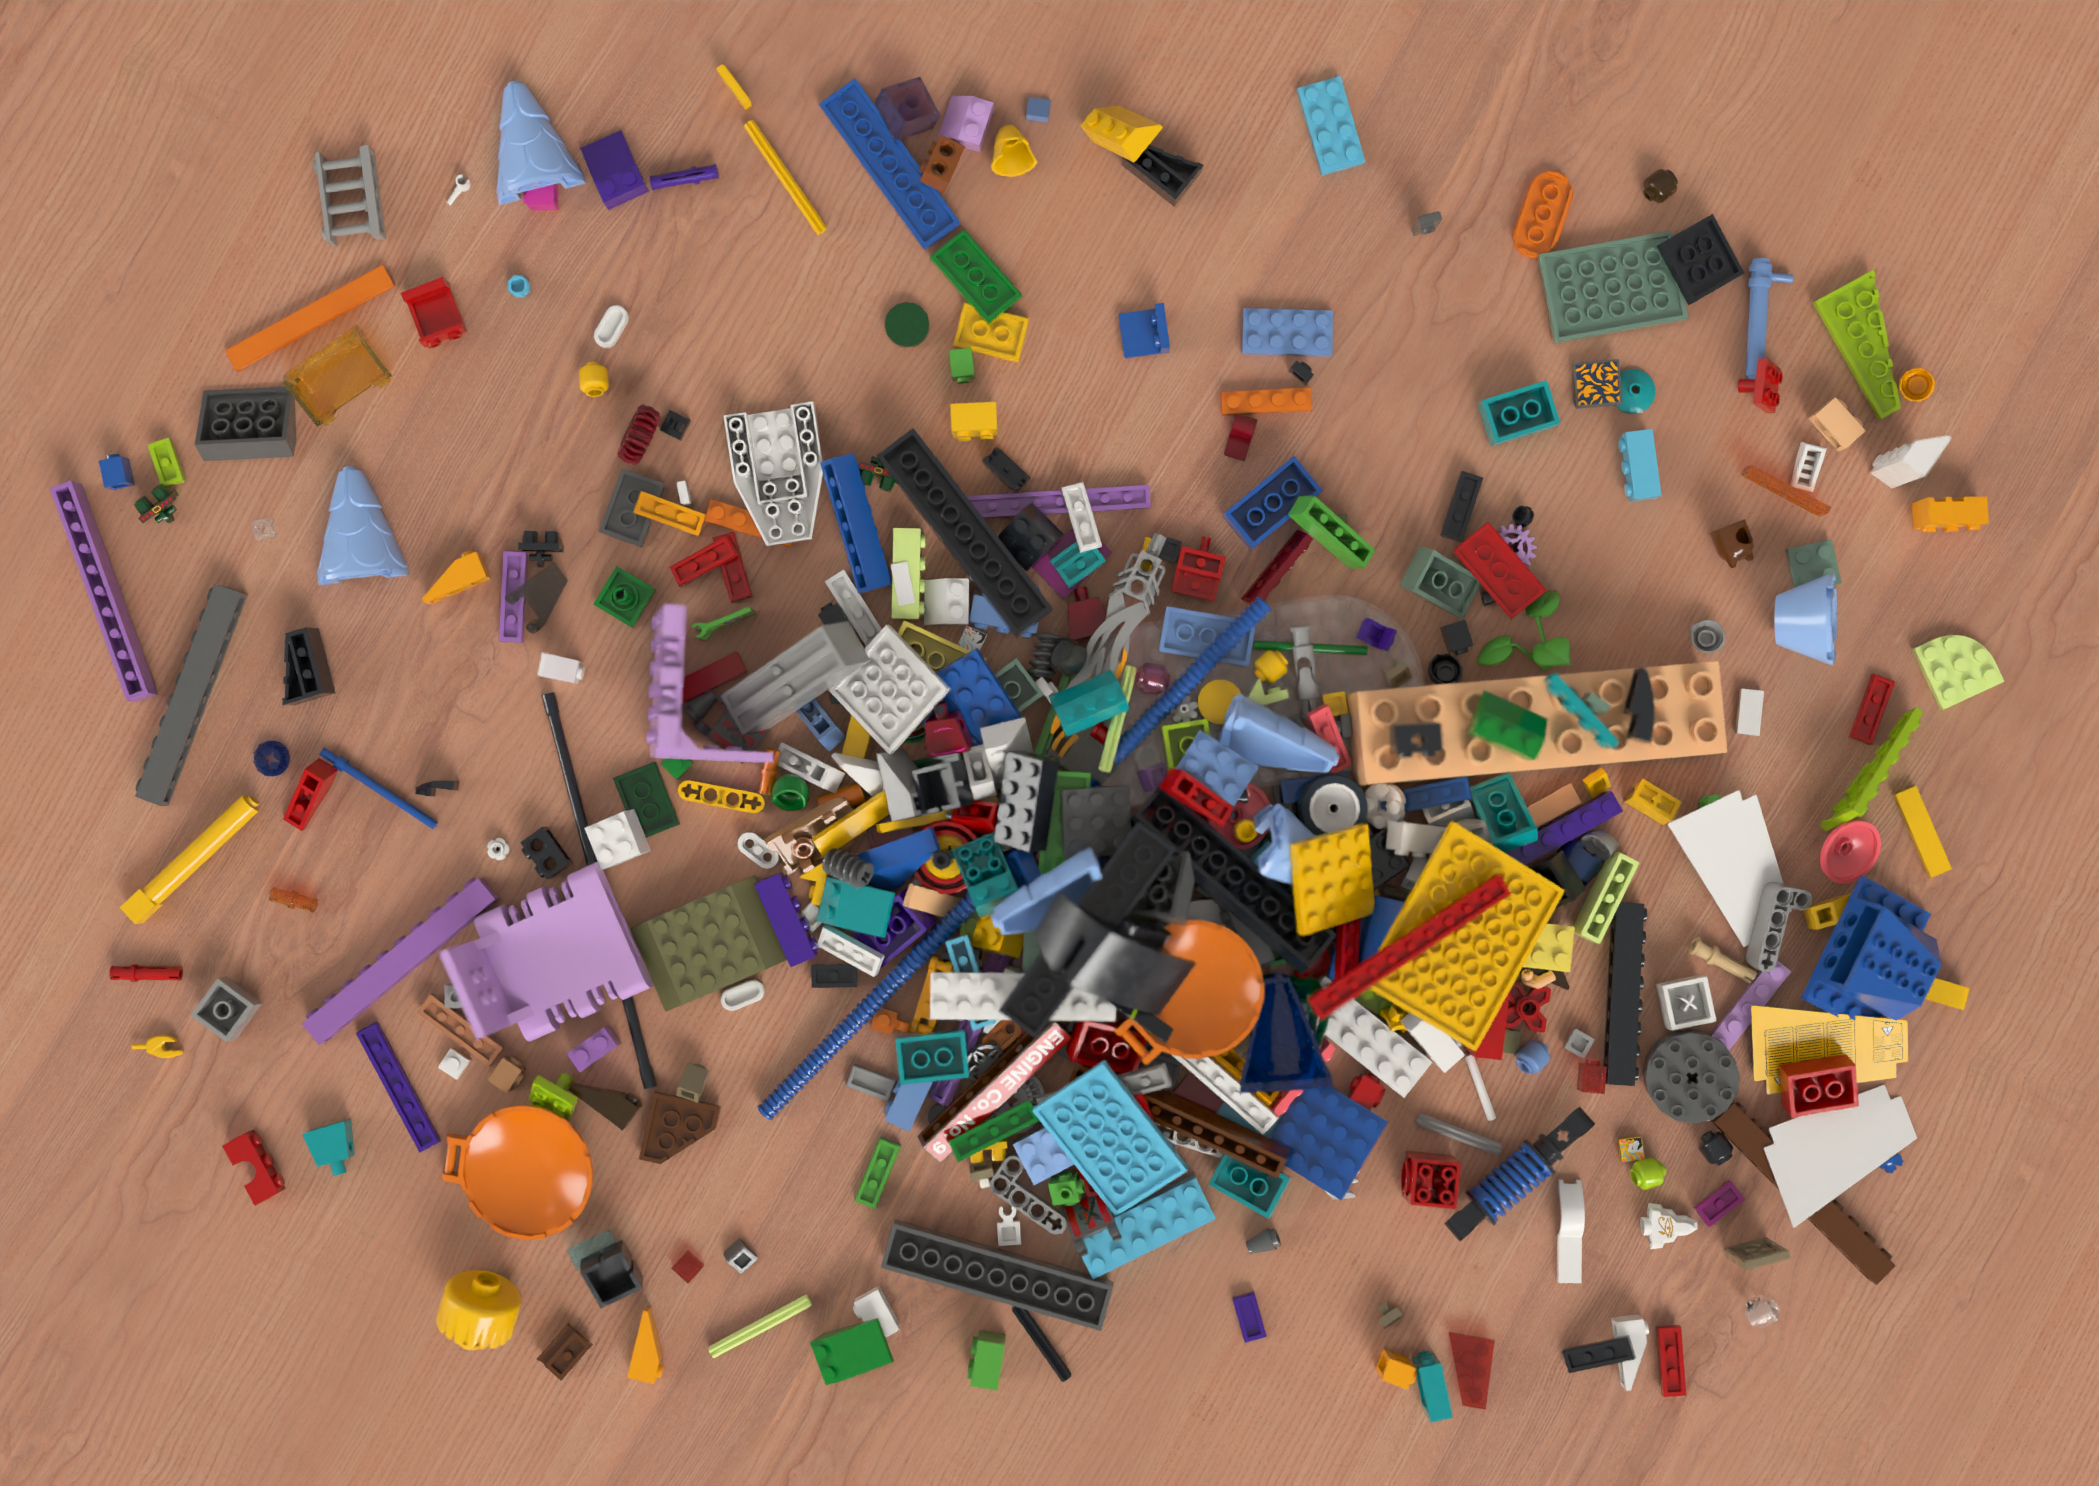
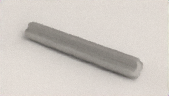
M1419 1113L1416 1118L1417 1125L1495 1155H1500L1503 1145L1499 1142L1423 1113Z

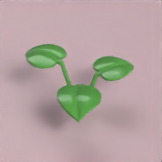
M1558 591L1545 592L1525 608V613L1528 617H1536V623L1542 643L1533 647L1532 654L1518 644L1512 643L1510 636H1499L1490 640L1482 648L1477 660L1478 665L1503 663L1512 655L1513 648L1529 657L1530 661L1534 660L1541 670H1549L1553 666L1570 665L1571 646L1568 639L1556 637L1547 642L1540 621L1541 616H1550L1558 608L1560 602Z

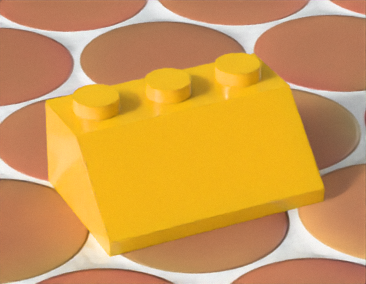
M1119 105L1094 108L1080 125L1093 143L1132 162L1139 158L1163 128L1160 124Z

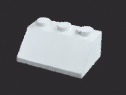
M1025 717L980 728L996 789L1002 788L1006 753L1008 751L1034 753Z

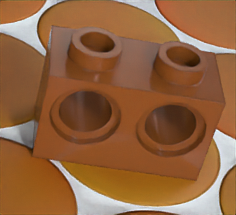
M940 135L937 142L932 141L927 152L931 157L929 161L924 159L919 172L923 173L920 182L944 193L965 146L943 135ZM941 151L947 153L948 156L943 155ZM932 170H937L940 174H936Z

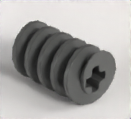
M1046 632L1036 634V638L1041 642H1036L1033 646L1039 651L1031 653L1036 660L1029 661V664L1034 668L1027 669V672L1035 678L1040 679L1043 677L1046 681L1054 682L1048 677L1049 675L1056 674L1055 671L1050 669L1051 666H1054L1051 657L1055 647L1058 645L1057 641L1064 640L1065 638Z
M832 848L823 860L822 867L826 874L832 875L834 878H838L854 888H863L869 883L874 873L872 863L866 862L858 856H853L843 849L837 850Z

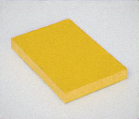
M964 302L953 347L960 349L971 348L972 352L1019 363L1029 318L1004 312L988 325L969 303Z

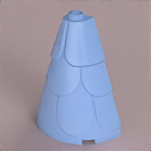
M520 81L509 82L503 91L499 126L501 137L496 189L499 205L521 200V192L561 183L565 189L585 184L584 173L567 150L566 144L551 125L550 118L528 87Z
M356 466L343 467V471L338 472L328 510L330 516L323 538L324 545L317 570V584L342 583L344 579L371 576L388 578L409 575L408 565L395 541L394 533L381 510L382 506L365 473L357 470Z
M1236 694L1232 699L1225 714L1222 731L1219 732L1217 741L1257 766L1286 768L1297 771L1328 773L1332 766L1337 765L1339 753L1336 752V747L1307 728L1299 727L1286 717L1278 715L1247 696Z
M1278 803L1276 806L1270 804L1253 816L1255 831L1263 834L1268 829L1271 832L1273 842L1258 858L1260 873L1269 878L1293 884L1289 844L1313 838L1316 835L1290 810Z
M1091 847L1080 851L1050 872L1040 876L1029 886H1023L994 907V913L990 914L994 927L999 926L1002 935L1035 931L1059 891L1063 892L1077 904L1093 881L1102 878Z

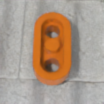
M1002 1020L983 1037L981 1044L989 1043L991 1039H995L997 1046L1004 1050L1019 1037L1021 1027L1011 1020ZM1009 1024L1015 1028L1011 1033L1006 1031V1026ZM983 1049V1051H984L986 1054H987L988 1051L991 1050V1049Z

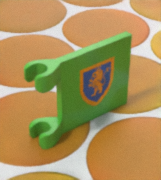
M747 607L707 624L694 623L691 628L694 629L699 626L697 631L702 630V632L695 635V637L706 641L715 631L754 616L756 612L751 607Z

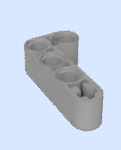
M1769 882L1764 886L1746 954V961L1749 966L1764 973H1768L1775 968L1790 908L1796 910L1808 909L1812 903L1810 892L1794 885Z
M1017 1153L1008 1154L994 1172V1177H991V1191L1050 1233L1058 1235L1064 1232L1066 1229L1064 1213L1017 1181L1023 1170V1164ZM1015 1159L1019 1162L1020 1166L1016 1170H1011L1008 1168L1007 1162ZM998 1178H1003L1007 1182V1185L1002 1189L994 1185V1181ZM1017 1191L1023 1192L1026 1196L1021 1202L1013 1199V1194ZM1035 1204H1040L1044 1207V1211L1039 1215L1034 1214L1031 1210ZM1048 1211H1051L1050 1217L1053 1220L1060 1218L1061 1226H1052V1220L1048 1217L1046 1218Z

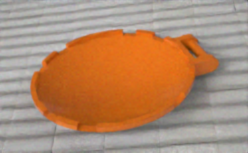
M1186 920V925L1169 924L1164 926L1171 933V937L1164 947L1172 955L1192 960L1196 963L1159 1015H1155L1174 1030L1167 1043H1164L1129 1017L1115 1030V1033L1118 1036L1121 1035L1142 1057L1141 1061L1145 1065L1150 1063L1162 1051L1187 1059H1202L1227 1052L1249 1034L1258 1020L1264 1000V981L1259 962L1251 948L1240 936L1217 923L1205 920ZM1133 1025L1154 1047L1150 1052L1128 1030L1130 1026Z
M532 1105L509 1106L485 1117L469 1136L460 1134H447L446 1143H448L445 1171L442 1172L441 1179L461 1184V1188L465 1191L469 1200L468 1204L478 1218L481 1217L486 1223L491 1225V1229L502 1235L521 1240H537L559 1233L579 1217L589 1200L593 1186V1165L589 1150L579 1132L567 1120L553 1111ZM457 1145L461 1146L458 1172H454Z

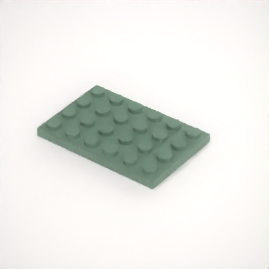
M1672 230L1539 254L1538 262L1554 344L1687 320L1688 313L1685 298L1657 248V245L1673 237Z

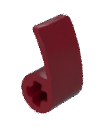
M1236 413L1224 451L1225 456L1245 461L1258 421L1257 419Z

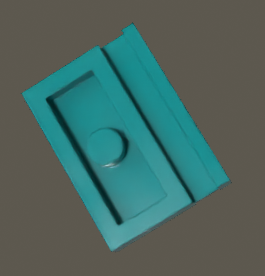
M1075 542L1052 558L1050 562L1070 588L1105 564L1106 560L1097 548L1080 553L1077 542Z

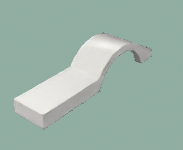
M1558 1179L1561 1224L1557 1234V1282L1581 1283L1582 1236L1585 1222L1582 1180L1576 1179V1184L1564 1183L1563 1179Z

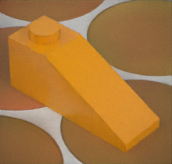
M473 550L462 553L460 555L461 558L455 560L422 598L423 603L430 605L492 579L482 554L473 552Z
M647 1306L643 1310L627 1378L654 1384L658 1378L662 1377L665 1364H661L663 1355L652 1307Z

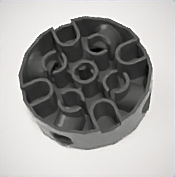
M1686 1029L1669 1032L1654 1043L1645 1058L1643 1076L1647 1092L1659 1110L1676 1121L1695 1124L1713 1120L1729 1108L1737 1095L1740 1076L1736 1060L1721 1040L1706 1031ZM1690 1072L1695 1075V1078L1688 1079L1687 1074Z

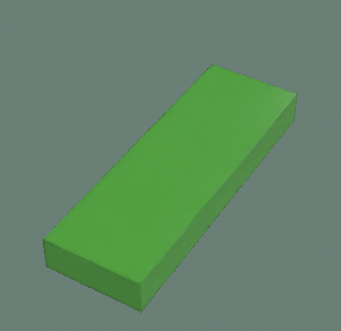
M883 1137L879 1138L854 1201L876 1209L901 1147L900 1144Z

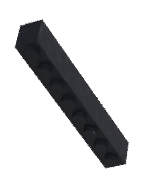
M1620 902L1611 920L1602 1082L1607 1085L1635 1086V1081L1639 1078L1636 1058L1640 1056V1045L1637 1044V1037L1641 1034V1022L1638 1021L1643 1006L1642 999H1640V990L1644 986L1641 967H1644L1645 964L1642 944L1646 942L1643 922L1647 920V909L1644 908L1642 903Z

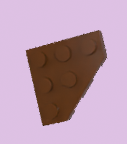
M655 1091L652 1097L639 1159L662 1164L717 1128L721 1106L701 1101L697 1103L682 1097Z

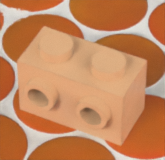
M1835 397L1826 402L1808 419L1837 452H1840L1865 432V429L1862 427V422L1849 413L1847 405Z

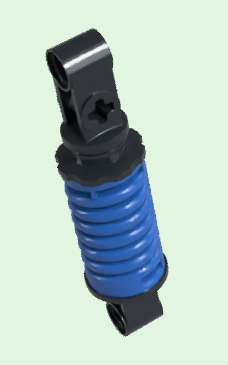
M1579 1106L1547 1136L1541 1133L1538 1136L1539 1139L1534 1143L1524 1140V1143L1520 1145V1152L1517 1150L1513 1151L1512 1157L1508 1156L1505 1159L1506 1163L1501 1162L1499 1168L1492 1170L1493 1174L1489 1173L1486 1175V1180L1481 1179L1479 1185H1474L1470 1190L1465 1191L1470 1203L1450 1217L1444 1223L1445 1226L1459 1242L1468 1236L1484 1219L1495 1226L1498 1221L1497 1215L1504 1216L1506 1214L1501 1204L1507 1210H1511L1513 1205L1510 1201L1514 1204L1519 1203V1198L1516 1195L1524 1199L1526 1193L1523 1189L1527 1193L1533 1191L1529 1183L1534 1187H1538V1180L1544 1182L1550 1175L1555 1174L1552 1165L1557 1160L1561 1161L1563 1159L1561 1153L1579 1137L1587 1133L1595 1125V1122ZM1558 1132H1561L1562 1134L1567 1132L1568 1141H1558Z

